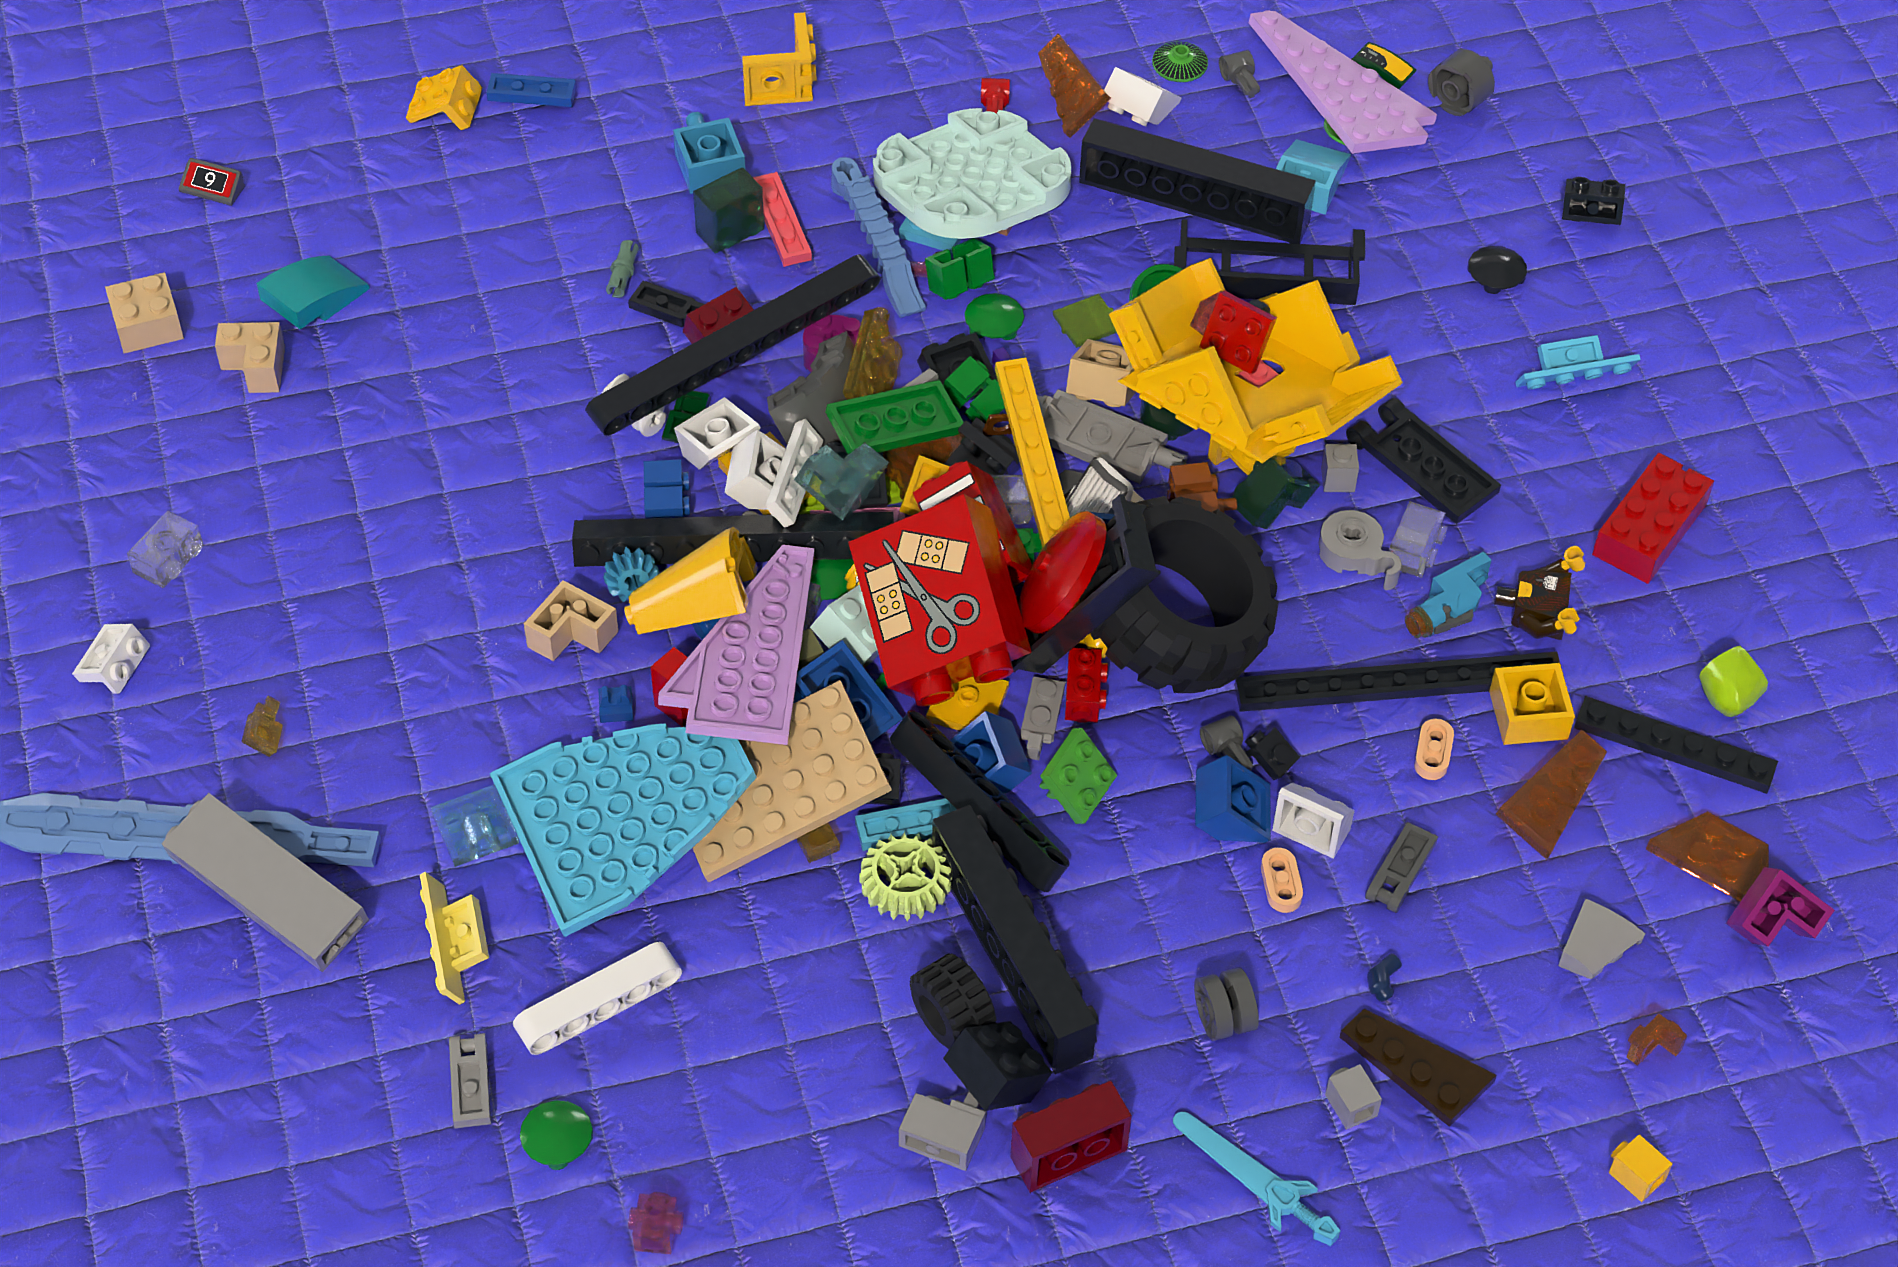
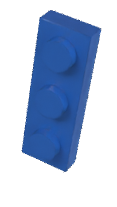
M491 73L486 92L487 101L572 107L576 92V79Z

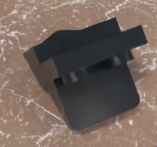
M977 417L971 424L965 421L958 429L962 439L960 441L961 444L944 465L952 466L958 462L968 461L990 474L996 486L1007 476L1011 478L1021 468L1017 450L1011 440L1004 435H984L983 428L985 424Z

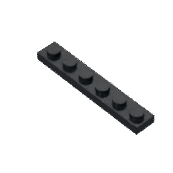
M1587 696L1584 698L1574 726L1575 729L1766 794L1769 791L1778 764L1777 760Z

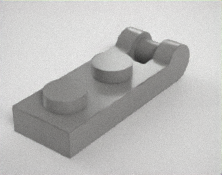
M474 1034V1038L461 1039L460 1036L449 1037L454 1128L491 1124L486 1034ZM475 1052V1055L462 1056V1053Z

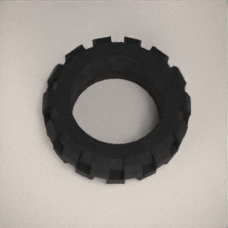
M1166 496L1136 502L1147 505L1143 511V516L1155 564L1179 573L1199 590L1211 609L1215 627L1200 626L1180 618L1166 608L1154 595L1149 585H1146L1090 634L1093 640L1100 638L1108 648L1105 655L1118 668L1122 670L1127 666L1139 674L1137 681L1155 689L1171 685L1174 693L1204 692L1207 689L1221 688L1241 675L1267 647L1268 639L1274 633L1279 601L1274 599L1277 592V583L1272 567L1264 566L1261 556L1263 550L1250 534L1246 537L1233 526L1236 521L1219 509L1213 512L1207 511L1202 508L1201 501L1185 497H1178L1170 502ZM1115 516L1106 524L1107 532L1116 525ZM1120 541L1119 548L1122 556L1123 565H1126ZM1106 553L1100 559L1090 583L1079 598V603H1082L1113 576L1109 553Z

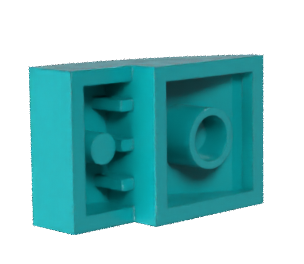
M317 256L294 262L256 283L260 300L300 330L317 317L324 321L328 320L370 289L369 284L330 256Z

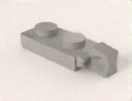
M1033 677L1021 728V739L1028 740L1027 759L1039 760L1043 743L1051 744V742H1054L1065 691V682L1039 677Z

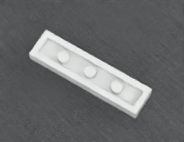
M806 419L800 420L794 425L765 505L771 515L784 528L795 523L819 455V447L823 443V439Z

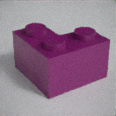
M1764 867L1726 924L1752 944L1769 947L1783 925L1799 936L1816 938L1835 910L1781 869Z

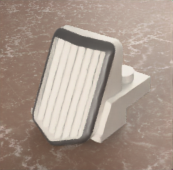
M1099 457L1090 462L1065 501L1071 518L1083 511L1114 514L1111 501L1119 494L1125 495L1127 501L1135 503L1144 499L1134 491L1132 484L1103 458Z

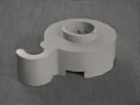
M1344 510L1330 515L1323 522L1319 538V555L1327 567L1338 573H1342V570H1358L1357 574H1367L1369 576L1386 573L1383 585L1384 590H1391L1398 584L1402 566L1401 559L1392 552L1382 550L1384 534L1381 525L1375 518L1364 512Z

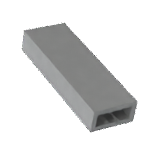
M210 793L202 800H198L193 804L186 818L179 825L172 827L162 842V846L170 858L321 972L330 965L369 920L361 905Z

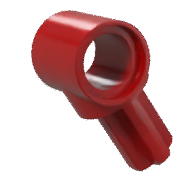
M981 78V104L986 107V111L997 114L998 110H1003L1009 104L1010 79Z

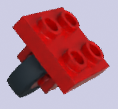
M1227 291L1220 292L1199 347L1206 349L1214 346L1219 358L1249 374H1253L1257 371L1277 317L1271 315L1269 306L1259 300H1251L1248 303Z

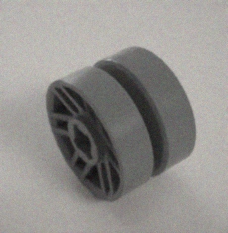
M1237 967L1222 971L1219 977L1216 974H1211L1195 979L1194 993L1199 1017L1206 1034L1212 1041L1231 1037L1233 1030L1236 1034L1257 1030L1259 1025L1257 1003L1251 983L1242 968Z

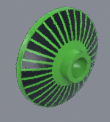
M1176 41L1160 46L1153 54L1152 65L1157 74L1167 80L1190 82L1200 78L1206 72L1208 58L1205 52L1198 46L1188 42Z

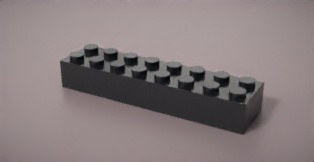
M1095 118L1092 120L1082 140L1079 183L1292 244L1301 243L1310 223L1316 180Z
M967 805L932 819V848L942 847L941 856L946 858L943 865L951 868V873H949V876L952 877L951 892L1054 1074L1093 1059L1094 1045L1097 1043L1096 1026L1099 1025L1097 1013L1092 1005L1087 1006L1084 1002L1081 986L1075 977L1071 978L1066 971V962L1059 949L1054 950L1046 925L1043 922L1038 923L1034 916V907L1029 896L1022 895L1018 888L1019 883L1012 868H1006L998 843L996 841L991 842L987 835L988 830L981 815L976 816L972 807Z

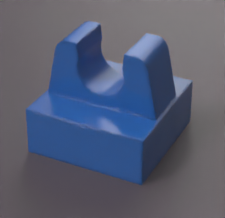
M621 685V687L613 688L603 686L598 688L600 723L633 721L631 686Z

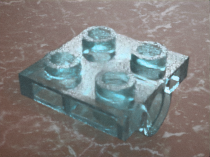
M495 784L430 807L454 867L519 844L517 832Z

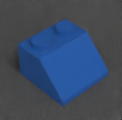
M984 711L950 740L1003 794L1010 792L1032 774L1013 723L1009 719Z
M1228 755L1196 769L1195 826L1216 840L1258 843L1271 841L1269 783Z

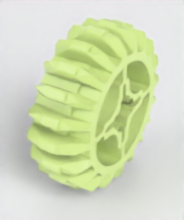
M905 832L901 839H896L890 834L888 843L878 839L876 849L869 848L867 858H863L861 873H859L862 894L864 897H868L870 907L878 906L880 915L890 911V916L893 920L898 914L904 915L907 922L911 914H916L922 919L924 910L934 914L936 904L943 905L946 895H949L951 891L952 877L949 876L951 868L943 865L946 858L941 856L942 847L932 848L931 838L921 842L919 833L914 839H909ZM923 866L932 874V880L925 877L926 873L921 871ZM880 874L885 875L886 880L890 882L888 887L880 880Z

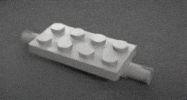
M1059 389L1053 397L1037 395L1052 448L1088 463L1101 457L1124 478L1141 484L1150 468L1155 464L1170 469V466L1184 465L1187 462V455L1165 447L1168 442V434L1086 400H1080L1076 396Z

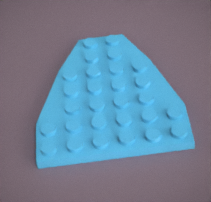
M666 723L652 724L613 732V737L594 740L592 736L582 738V743L563 746L562 742L551 743L490 773L564 937L627 907L713 829L757 778L738 739L685 733L686 727L668 728Z

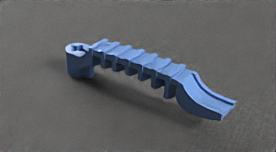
M847 157L838 158L832 164L831 189L835 194L843 196L844 200L849 202L850 210H855V220L861 221V231L867 232L866 242L867 244H873L872 256L878 259L877 271L879 274H882L884 288L893 308L900 318L924 312L926 306L916 287L911 264L905 256L906 251L899 243L900 238L895 234L894 226L887 218L888 213L886 210H883L881 200L875 194V188L870 185L869 176H862L857 163L853 159Z

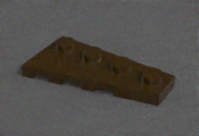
M1363 1009L1340 1033V1038L1449 1127L1495 1082L1497 1076L1366 1009Z

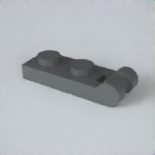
M1407 822L1371 882L1365 898L1374 903L1378 900L1386 904L1388 910L1397 913L1437 844L1438 836ZM1387 883L1395 887L1394 893L1384 889V885Z

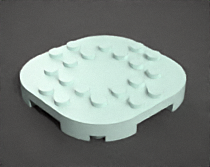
M982 108L965 109L949 113L948 124L910 139L904 137L900 132L889 137L878 146L877 156L873 158L874 185L878 193L922 230L947 238H977L1006 230L1011 226L1031 220L1033 217L1056 208L1067 198L1071 189V162L1068 154L1061 147L1051 150L1027 131V120L1003 110H998L997 114L991 111L983 112Z

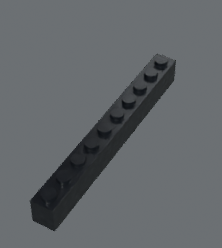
M893 512L798 514L795 523L785 528L772 515L574 520L572 534L574 567L605 566V562L614 561L612 557L613 552L622 555L624 554L625 547L630 549L631 553L640 548L643 550L644 555L650 554L653 557L655 565L675 564L731 527L738 529L739 538L744 537L755 562L769 561L782 545L814 548L813 560L853 559L848 542L894 523Z

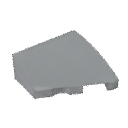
M1585 899L1558 966L1593 979L1603 971L1604 966L1608 963H1615L1623 956V952L1631 946L1641 944L1645 933L1619 914Z

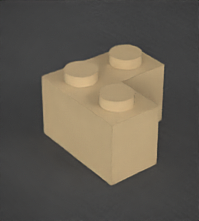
M280 322L218 323L215 348L221 370H243L249 393L280 392L285 352Z
M563 580L525 621L524 630L527 647L552 661L561 654L572 640L600 654L618 633L616 608Z

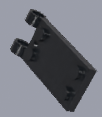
M1396 398L1389 399L1378 408L1381 420L1389 426L1380 434L1373 431L1371 426L1365 421L1357 422L1346 431L1350 444H1356L1358 450L1364 448L1456 525L1500 491L1501 484L1405 408L1403 403Z

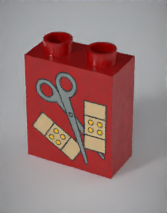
M962 494L848 542L889 689L915 698L916 705L918 706L940 704L955 695L952 684L974 676L976 683H990L1001 680L1013 673L1011 661L1032 653L990 507L966 494Z

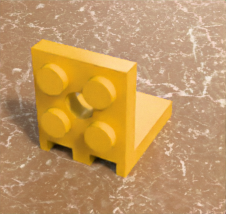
M805 12L794 13L795 52L742 56L745 106L813 101L812 82L817 81L816 66L811 63L816 60L815 43H809V41H813L812 24H807ZM769 77L779 78L773 82L766 81Z

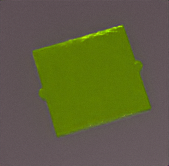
M1099 294L1053 311L1054 318L1062 327L1061 332L1067 334L1076 348L1082 346L1087 339L1096 341L1117 333L1109 316L1113 308H1109Z

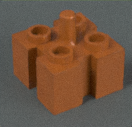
M1208 462L1170 466L1168 481L1170 490H1167V500L1169 502L1178 497H1185L1201 501L1202 508L1210 512L1219 509L1224 513V511L1237 509L1235 497L1217 499V478L1215 474L1210 473Z

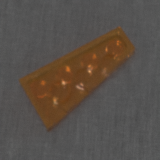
M1581 730L1499 808L1496 815L1547 860L1607 751Z

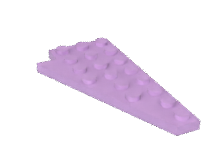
M1266 10L1250 14L1248 23L1323 118H1326L1327 123L1352 154L1426 144L1428 133L1422 126L1435 123L1437 117L1435 112L1378 77V73L1375 70L1364 68L1278 12Z
M782 545L745 589L749 600L746 612L722 617L660 690L658 705L689 708L685 733L788 745L814 548Z

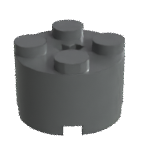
M1460 48L1431 71L1428 77L1430 93L1433 98L1436 96L1442 102L1439 106L1447 113L1455 116L1465 115L1494 93L1493 64L1486 56H1480L1471 50Z

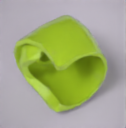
M1741 646L1733 647L1718 655L1703 668L1699 675L1709 703L1726 717H1734L1743 713L1755 704L1767 691L1768 680L1764 673Z

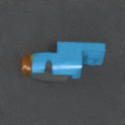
M1484 551L1433 578L1429 598L1412 608L1409 614L1405 616L1406 627L1415 638L1431 637L1473 620V612L1478 609L1482 594L1479 586L1487 580L1491 559Z

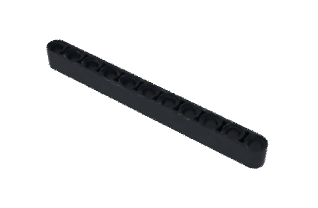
M854 255L596 396L588 403L585 411L603 435L615 434L868 294L880 283V275L863 255Z

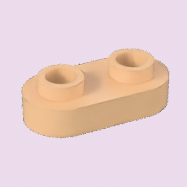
M1430 719L1421 727L1414 767L1416 772L1424 779L1438 780L1447 773L1454 730L1444 720Z
M1272 848L1263 855L1261 873L1270 906L1276 911L1282 913L1293 912L1299 908L1303 897V888L1296 858L1287 849ZM1278 867L1283 871H1275L1273 868ZM1281 896H1286V897H1288L1289 899H1288V900H1285V899H1282V898H1280V897H1281Z

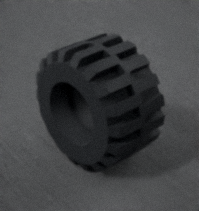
M948 953L910 977L912 999L921 1019L932 1035L946 1048H951L964 1028L996 1023L994 1006L985 986L973 969L956 955Z

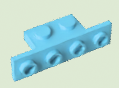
M1598 335L1541 344L1537 347L1542 371L1524 373L1515 383L1516 387L1527 386L1531 390L1545 386V382L1556 381L1557 385L1570 383L1575 380V377L1585 376L1586 380H1591L1603 376L1604 372L1613 371L1614 375H1620L1630 372L1632 370L1631 367L1641 359L1640 355L1636 354L1604 360Z

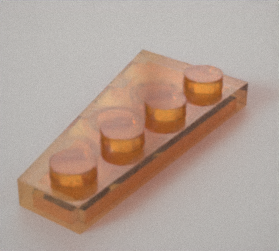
M1058 33L1038 54L1045 76L1051 84L1050 92L1057 103L1056 110L1063 122V125H1061L1063 132L1071 138L1111 97L1067 41Z

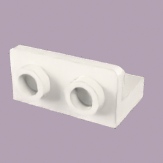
M104 624L72 674L79 682H103L113 694H119L148 651L150 644L133 624Z

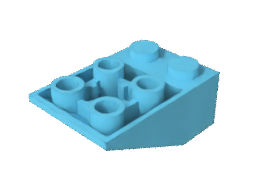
M1296 139L1284 152L1276 169L1316 180L1312 211L1326 215L1351 158V154Z

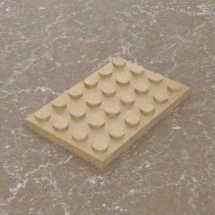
M840 680L793 704L788 745L738 739L757 778L713 829L693 847V851L704 877L708 882H711L892 790L845 687Z

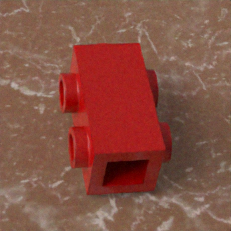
M1072 648L1069 651L1065 720L1080 723L1098 722L1099 709H1105L1106 690L1100 689V682L1107 683L1108 663H1101V649Z

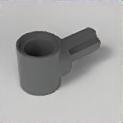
M1249 50L1224 55L1219 58L1220 73L1225 81L1231 80L1232 83L1239 84L1243 93L1248 95L1249 98L1255 97V94L1260 92V86L1253 77L1255 64Z
M1227 716L1200 728L1202 744L1210 755L1216 754L1218 757L1228 755L1250 771L1252 770L1253 764L1241 747L1243 742L1242 729L1234 716Z

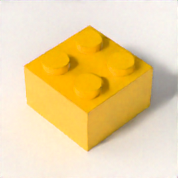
M1560 663L1495 668L1489 693L1503 745L1567 740L1569 738L1575 714Z

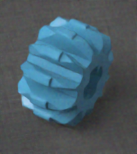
M625 547L624 554L619 555L613 552L612 557L614 561L605 562L606 572L603 579L608 586L609 593L612 596L618 595L619 599L624 603L634 590L657 576L659 570L650 554L644 555L643 550L640 548L631 553L630 549Z

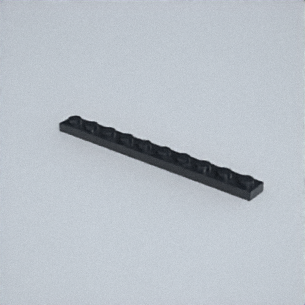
M1556 651L1247 676L1235 679L1234 686L1239 711L1243 712L1487 692L1490 690L1495 668L1560 663Z

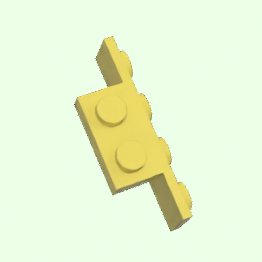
M427 872L420 874L422 885L420 896L426 908L427 918L425 919V925L430 933L432 943L430 954L435 962L437 972L435 983L443 996L449 997L460 1005L465 1002L460 972L489 958L479 899L471 894L448 905L445 886Z

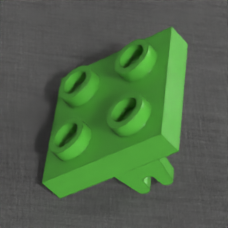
M1073 728L1040 775L1042 782L1039 786L1042 789L1049 790L1046 796L1051 799H1057L1076 824H1085L1117 777V774L1083 728Z

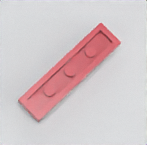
M778 172L749 178L751 191L783 267L811 261V249Z

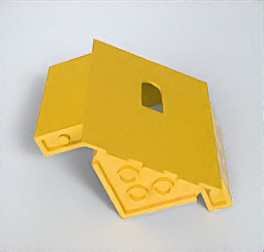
M1211 258L1184 268L1109 313L1134 369L1130 374L1119 379L1118 382L1139 393V398L1156 408L1161 409L1164 407L1176 414L1175 418L1195 430L1201 428L1211 434L1214 441L1232 451L1238 449L1260 463H1264L1280 451L1328 437L1403 383L1391 355L1359 365L1360 356L1349 331L1341 333L1318 279L1279 294L1274 293L1258 299L1269 306L1271 315L1277 317L1261 360L1277 363L1283 369L1281 374L1260 388L1236 376L1243 370L1219 358L1214 346L1206 349L1199 347L1219 293L1226 291Z

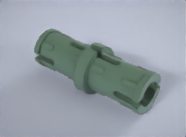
M631 240L621 242L617 259L611 264L612 274L606 286V292L610 295L612 289L615 288L612 297L621 298L624 296L628 279L634 274L635 267L633 264L639 251V246L635 243L633 249L630 250L633 243Z

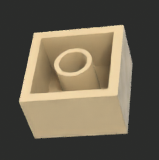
M165 272L105 287L124 354L184 339Z
M1087 339L1070 359L1066 393L1073 394L1080 400L1094 399L1103 401L1105 405L1110 407L1125 406L1136 391L1118 382L1119 379L1134 371L1124 347Z

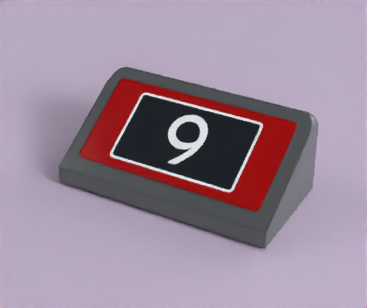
M189 158L179 185V192L232 206L244 189L245 184L242 172L239 170Z

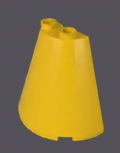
M731 527L724 530L630 594V605L625 607V615L628 623L635 625L637 634L746 612L749 600L742 582L754 579L758 567L744 537L739 538L738 529Z

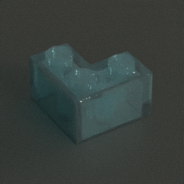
M863 443L848 454L845 459L825 445L806 460L794 481L843 521L862 505L889 462L866 443Z

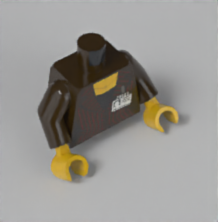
M1572 546L1565 551V560L1558 559L1544 567L1520 572L1515 588L1497 586L1494 605L1513 607L1511 624L1514 627L1521 628L1536 639L1550 637L1562 640L1564 631L1567 634H1573L1577 629L1575 622H1578L1580 618L1574 608H1568L1572 574L1568 572V569L1571 568L1576 572L1584 569L1583 551L1578 546Z

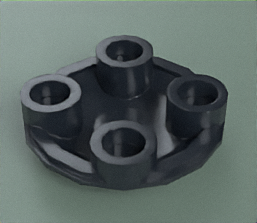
M1503 246L1480 248L1472 254L1467 266V270L1473 279L1483 285L1484 290L1490 294H1498L1501 290L1513 288L1518 284L1524 283L1527 275V265L1524 259L1514 250Z

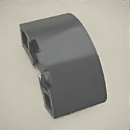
M847 331L819 343L818 353L810 365L813 371L806 378L799 376L782 390L767 397L769 413L787 445L795 423L806 419L823 439L821 447H825L826 444L832 442L842 443L825 413L827 404L878 393Z

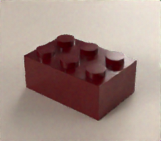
M1111 1080L1101 1085L1092 1084L1078 1095L1068 1099L1065 1097L1059 1098L1043 1110L1036 1113L1033 1111L1027 1112L1018 1117L1012 1124L1010 1157L1031 1193L1127 1151L1132 1115Z

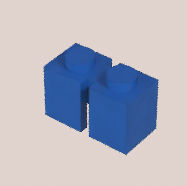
M681 459L643 461L645 518H676L690 515L689 496H683V491H689V473L682 472Z

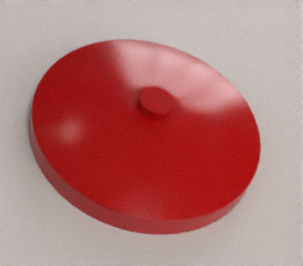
M1083 511L1074 515L1053 534L1040 551L1027 575L1018 602L1025 628L1037 634L1048 631L1069 613L1082 596L1098 567L1105 547L1107 531L1106 524L1101 518L1089 511Z

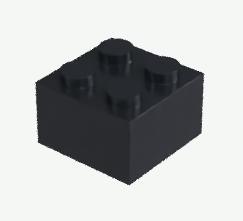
M1011 1021L964 1028L943 1057L944 1061L985 1111L1031 1103L1053 1073L1045 1064L1042 1055L1031 1047L1022 1036L1021 1030L1012 1024Z

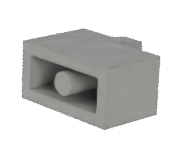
M968 1092L964 1102L951 1100L950 1105L944 1104L942 1100L935 1096L929 1095L925 1097L915 1093L899 1127V1146L966 1171L985 1130L987 1111L981 1109V1105L970 1092Z

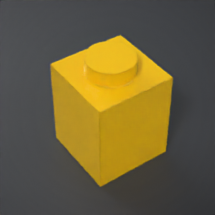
M1639 1134L1630 1143L1623 1141L1615 1148L1611 1154L1614 1160L1609 1174L1639 1201L1643 1202L1666 1181L1673 1163Z

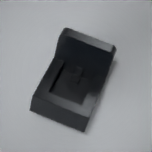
M1275 727L1265 732L1259 729L1245 740L1247 746L1244 752L1248 757L1253 756L1273 781L1281 778L1300 758Z

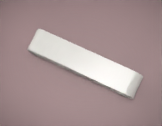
M663 942L652 943L522 1011L514 1019L513 1027L532 1055L542 1054L671 986L680 978L682 970Z

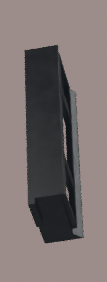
M1182 219L1179 246L1174 248V266L1182 269L1186 268L1187 251L1222 253L1221 271H1217L1225 290L1238 298L1260 299L1318 279L1328 304L1356 305L1360 284L1359 261H1365V230L1353 229L1350 247L1189 238L1187 237L1188 220ZM1231 254L1304 258V276L1230 272ZM1313 259L1348 261V279L1313 277Z
M1121 494L1111 501L1116 525L1106 532V542L1102 557L1109 553L1113 576L1041 638L1039 633H1033L1025 628L1032 653L1011 661L1013 672L1020 669L1043 674L1161 573L1155 567L1143 511L1147 505L1127 501L1125 495ZM1120 541L1126 565H1123L1122 556L1119 548Z

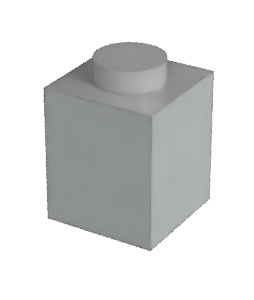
M1325 444L1321 466L1324 492H1355L1359 472L1356 444Z
M1361 1064L1350 1069L1347 1067L1341 1068L1329 1077L1325 1096L1346 1130L1378 1116L1382 1098Z

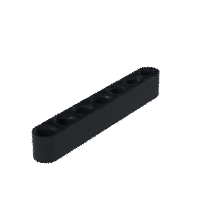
M908 711L890 736V741L894 747L956 809L970 805L976 816L981 815L988 830L987 835L991 842L996 841L1003 856L1029 883L1043 892L1051 891L1069 867L1070 862L1068 858L929 719L919 712Z

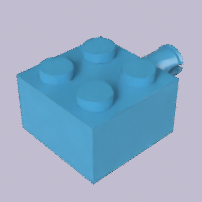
M693 112L686 117L687 127L673 129L675 156L690 194L746 182L745 156L729 118L705 122L703 114Z

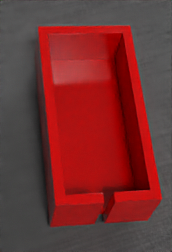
M1658 452L1599 530L1592 555L1649 584L1707 505L1714 480L1691 468L1684 471L1682 470L1683 464Z

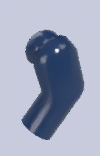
M1392 953L1375 965L1367 976L1371 994H1375L1376 999L1381 1002L1393 996L1394 990L1389 985L1391 983L1390 976L1402 966L1399 958Z

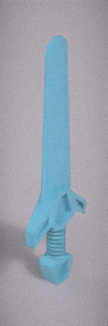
M1185 1111L1175 1114L1173 1124L1179 1131L1267 1204L1270 1225L1280 1233L1281 1215L1294 1214L1296 1218L1313 1230V1239L1332 1246L1339 1238L1340 1229L1330 1216H1323L1321 1218L1299 1201V1196L1316 1193L1318 1191L1317 1187L1309 1181H1284Z

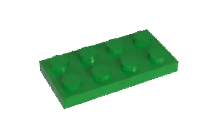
M940 380L827 404L825 411L850 459L959 435L958 429L964 423Z

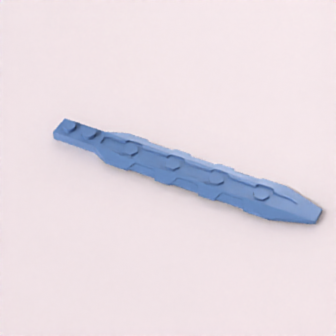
M39 793L0 801V842L30 853L62 855L66 852L104 855L106 859L129 860L131 858L167 860L172 861V864H178L169 857L162 846V842L165 840L169 830L179 825L186 818L193 805L188 804L185 807L146 804L145 801L121 799L116 802L79 799V796ZM253 810L252 812L234 811L303 863L312 862L374 867L381 841L379 831L311 826L289 812Z

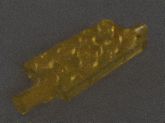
M876 307L864 311L843 389V394L847 400L893 390L900 359L902 358V348L889 332L887 323L890 319V313L887 314L888 310L885 308Z

